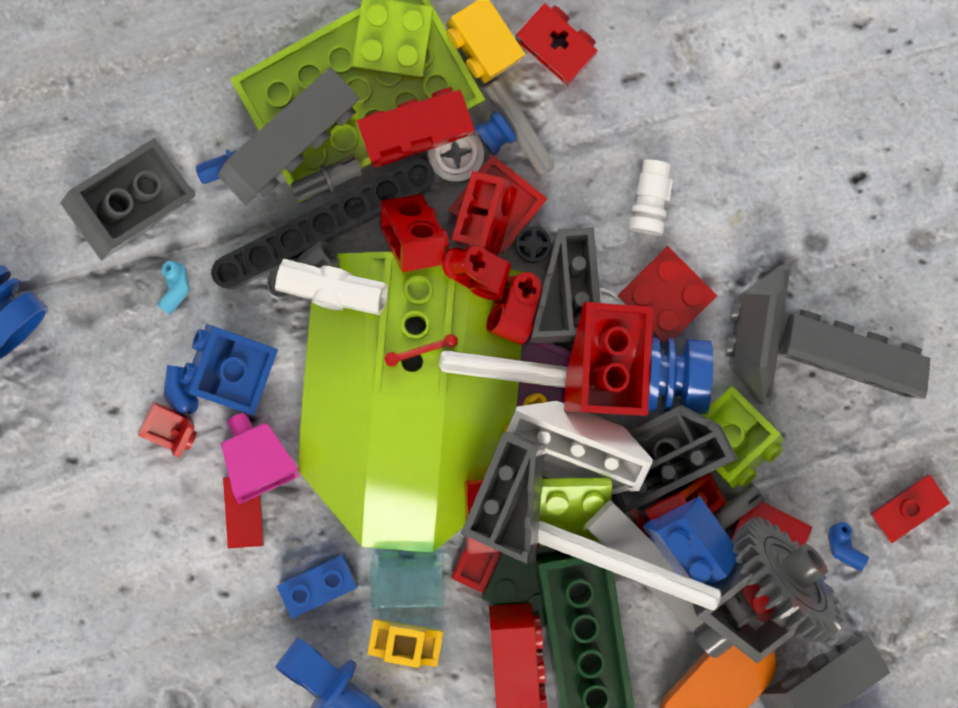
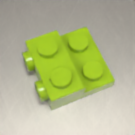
M733 386L709 407L708 414H701L721 425L738 458L714 470L732 489H735L738 485L742 488L749 485L757 476L755 469L764 460L767 463L773 462L783 451V448L780 446L785 441L782 435Z

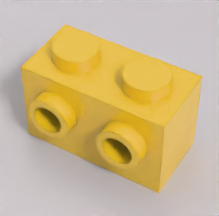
M490 0L475 1L453 15L446 24L448 28L446 34L456 49H462L468 58L466 65L475 78L478 79L480 77L484 84L517 64L526 55Z

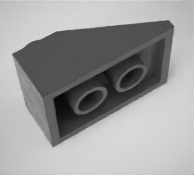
M153 138L69 190L60 204L102 261L138 238L196 195L157 140Z

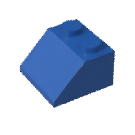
M700 496L647 522L643 526L675 573L711 585L726 578L737 563L735 559L738 553L733 552L734 544Z

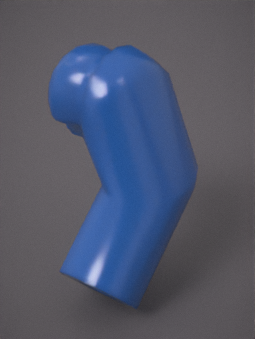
M167 365L164 397L175 412L181 415L195 413L198 409L199 401L196 396L188 395L187 392L182 390L183 383L180 382V375L183 367Z
M839 522L833 525L828 533L833 557L861 572L866 566L869 556L852 547L850 534L853 531L849 524Z

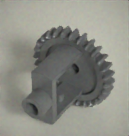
M753 517L735 532L732 543L734 544L733 552L738 553L735 559L737 563L726 578L709 585L722 592L718 607L715 610H710L693 603L697 617L703 621L694 630L696 640L702 649L713 658H718L732 646H735L758 663L794 635L797 637L804 635L805 641H812L813 643L824 642L842 628L841 623L843 622V618L840 616L842 610L837 606L839 600L831 594L834 591L833 588L824 582L827 579L825 574L828 570L822 557L808 544L804 543L799 547V543L796 540L792 542L786 531L782 533L778 525L774 524L772 526L769 520L763 521L761 517L757 519ZM756 583L761 587L756 597L759 598L765 595L769 598L765 609L768 610L775 606L776 608L770 613V620L757 630L749 624L738 629L736 622L723 603L746 585H754Z

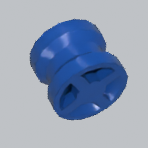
M497 111L490 115V120L485 124L479 123L474 127L476 134L494 156L500 152L502 145L512 143L517 139L512 129Z

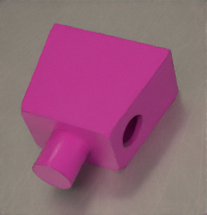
M247 413L235 415L227 421L234 437L221 443L232 491L238 504H242L301 477L296 464L267 423L253 428Z

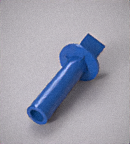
M298 637L275 666L288 679L303 687L315 697L310 708H383L350 682L356 669V662L350 659L337 669L325 660L316 649Z

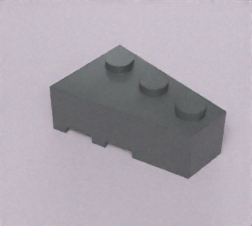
M594 227L558 229L553 237L541 284L542 292L527 345L574 342L583 303H601Z

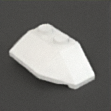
M559 401L517 406L507 432H514L545 446L544 477L549 479L611 478L612 494L628 490L630 492L639 491L653 461L623 426L590 413L564 411V403Z

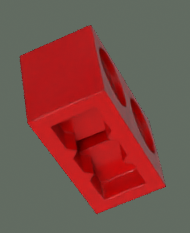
M472 171L451 240L465 250L469 246L479 245L498 256L518 189L505 178Z
M418 194L382 200L380 230L401 271L407 272L442 266L444 250H447L449 247L448 235L444 228H440L434 208L428 206L423 195Z

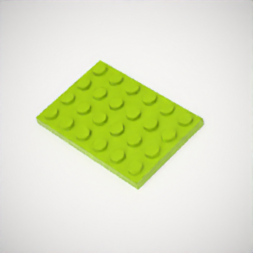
M394 0L433 6L430 0ZM361 7L230 79L259 131L330 66L360 98L353 107L357 113L342 127L336 122L328 130L331 137L317 150L312 146L309 147L302 154L305 160L292 173H289L287 170L282 173L290 188L292 182L319 171L320 165L328 166L351 154H354L361 170L372 165L356 121L369 114L396 109L399 104L413 99H418V101L432 98V93L448 87H452L453 91L461 89L468 111L485 102L461 55L449 40L446 29L434 7L423 79L352 68ZM317 194L312 195V196H310V197H308V198H306V199H303V200H301V201H298V202H299V204H301V203L307 201L308 199H310V198L316 196Z

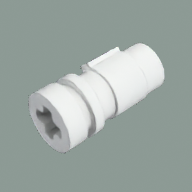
M651 159L643 161L636 194L637 202L636 205L632 206L631 210L634 216L630 217L628 230L645 235H663L665 222L662 219H665L667 211L664 210L665 202L670 201L673 180L669 178L670 163Z

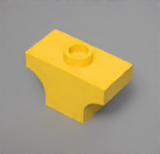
M374 618L367 655L382 658L384 662L411 667H437L444 630Z

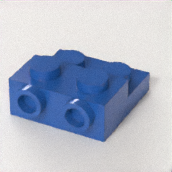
M206 323L205 329H198L194 336L192 349H195L196 353L192 364L187 362L181 371L180 382L184 384L182 390L191 395L254 416L278 349Z

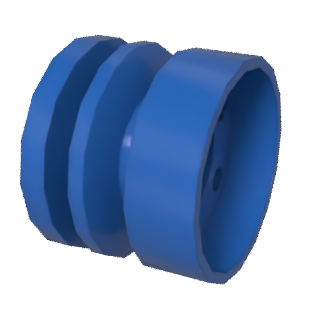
M0 265V359L16 349L37 328L48 312V307L31 291H27L14 298L21 287V281L18 278L9 280L11 271L4 265Z
M652 337L648 411H656L658 396H662L663 412L671 410L674 397H680L681 405L698 414H708L713 383L712 341L686 339L682 355L676 354L674 338H667L664 354H661L659 337Z

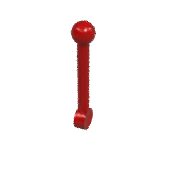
M448 334L443 340L399 354L389 352L385 355L384 360L387 366L395 367L399 361L445 346L454 348L458 343V338L454 334Z

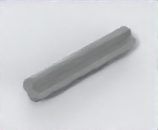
M498 79L490 83L486 87V93L500 115L512 129L518 144L537 174L542 175L554 167L553 160L503 81Z

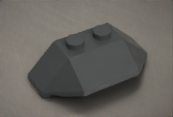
M787 263L778 265L739 294L738 301H732L730 310V321H734L735 325L733 336L728 335L726 339L725 356L730 357L729 365L757 403L761 405L771 406L791 264Z
M680 405L629 432L653 461L639 491L630 492L628 490L612 494V501L626 514L738 458L721 425Z

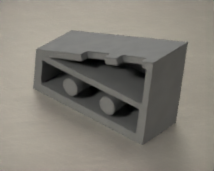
M503 432L462 529V535L526 564L536 562L545 457L544 445L514 432Z
M850 634L838 640L834 644L836 648L814 657L806 666L765 689L759 696V699L765 708H842L890 674V671L869 636L854 637L853 634Z

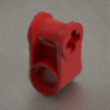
M479 245L469 246L466 250L458 247L450 248L444 253L442 269L449 279L461 284L481 298L492 301L502 299L512 266L510 262L492 254Z
M524 272L517 276L508 277L502 299L494 301L487 318L486 330L489 333L519 345L526 342L533 329L534 316L542 292L541 282L536 275Z

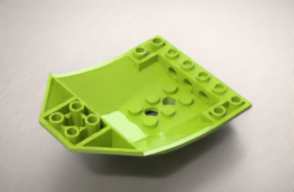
M392 252L337 254L340 259V269L351 273L352 276L386 283L388 285V299L381 315L344 307L343 310H332L318 306L311 301L300 424L298 471L362 548L434 553L463 529L466 522L464 481L484 479L501 436L505 432V426L510 424L517 408L519 382L442 372L439 367L440 355L443 351H453L521 361L522 345L489 333L486 330V323L494 301L476 296L471 290L449 279L443 272L442 266L402 272ZM510 269L509 276H517L520 273H524V271ZM412 317L421 318L426 324L425 330L419 335L408 333L405 329V323L408 319ZM448 334H454L458 338V343L454 348L445 346L420 354L423 359V365L415 372L405 370L401 363L402 360L395 367L387 366L384 360L385 355L389 352L399 354L443 340Z

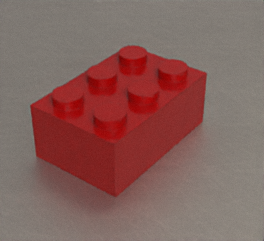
M531 603L489 606L496 708H548L545 693L546 678L542 652L543 636L540 614L533 615Z

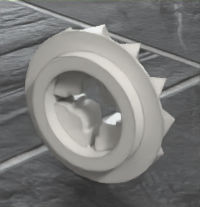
M476 133L456 141L460 150L472 151V153H466V155L461 157L460 168L458 169L456 164H454L453 158L440 156L451 151L453 142L428 150L429 163L433 167L434 172L446 181L455 182L469 179L472 171L478 172L484 160V146Z

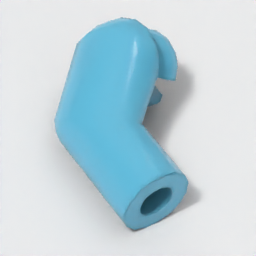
M168 261L162 267L161 271L162 275L165 276L168 291L157 303L169 315L174 312L190 290L186 268L183 264L175 261Z

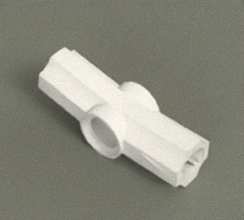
M283 259L276 277V291L311 299L314 304L339 311L343 310L344 307L381 315L388 299V285L386 283L352 276L351 273L332 266L317 268L304 263Z

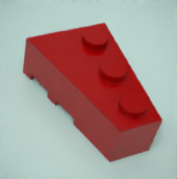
M452 87L444 88L432 93V98L423 101H418V99L409 100L399 104L396 109L386 112H374L362 119L356 120L373 168L376 169L475 135V129L461 89L453 91Z

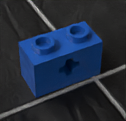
M342 553L280 582L276 587L291 619L357 589L359 583L345 553Z

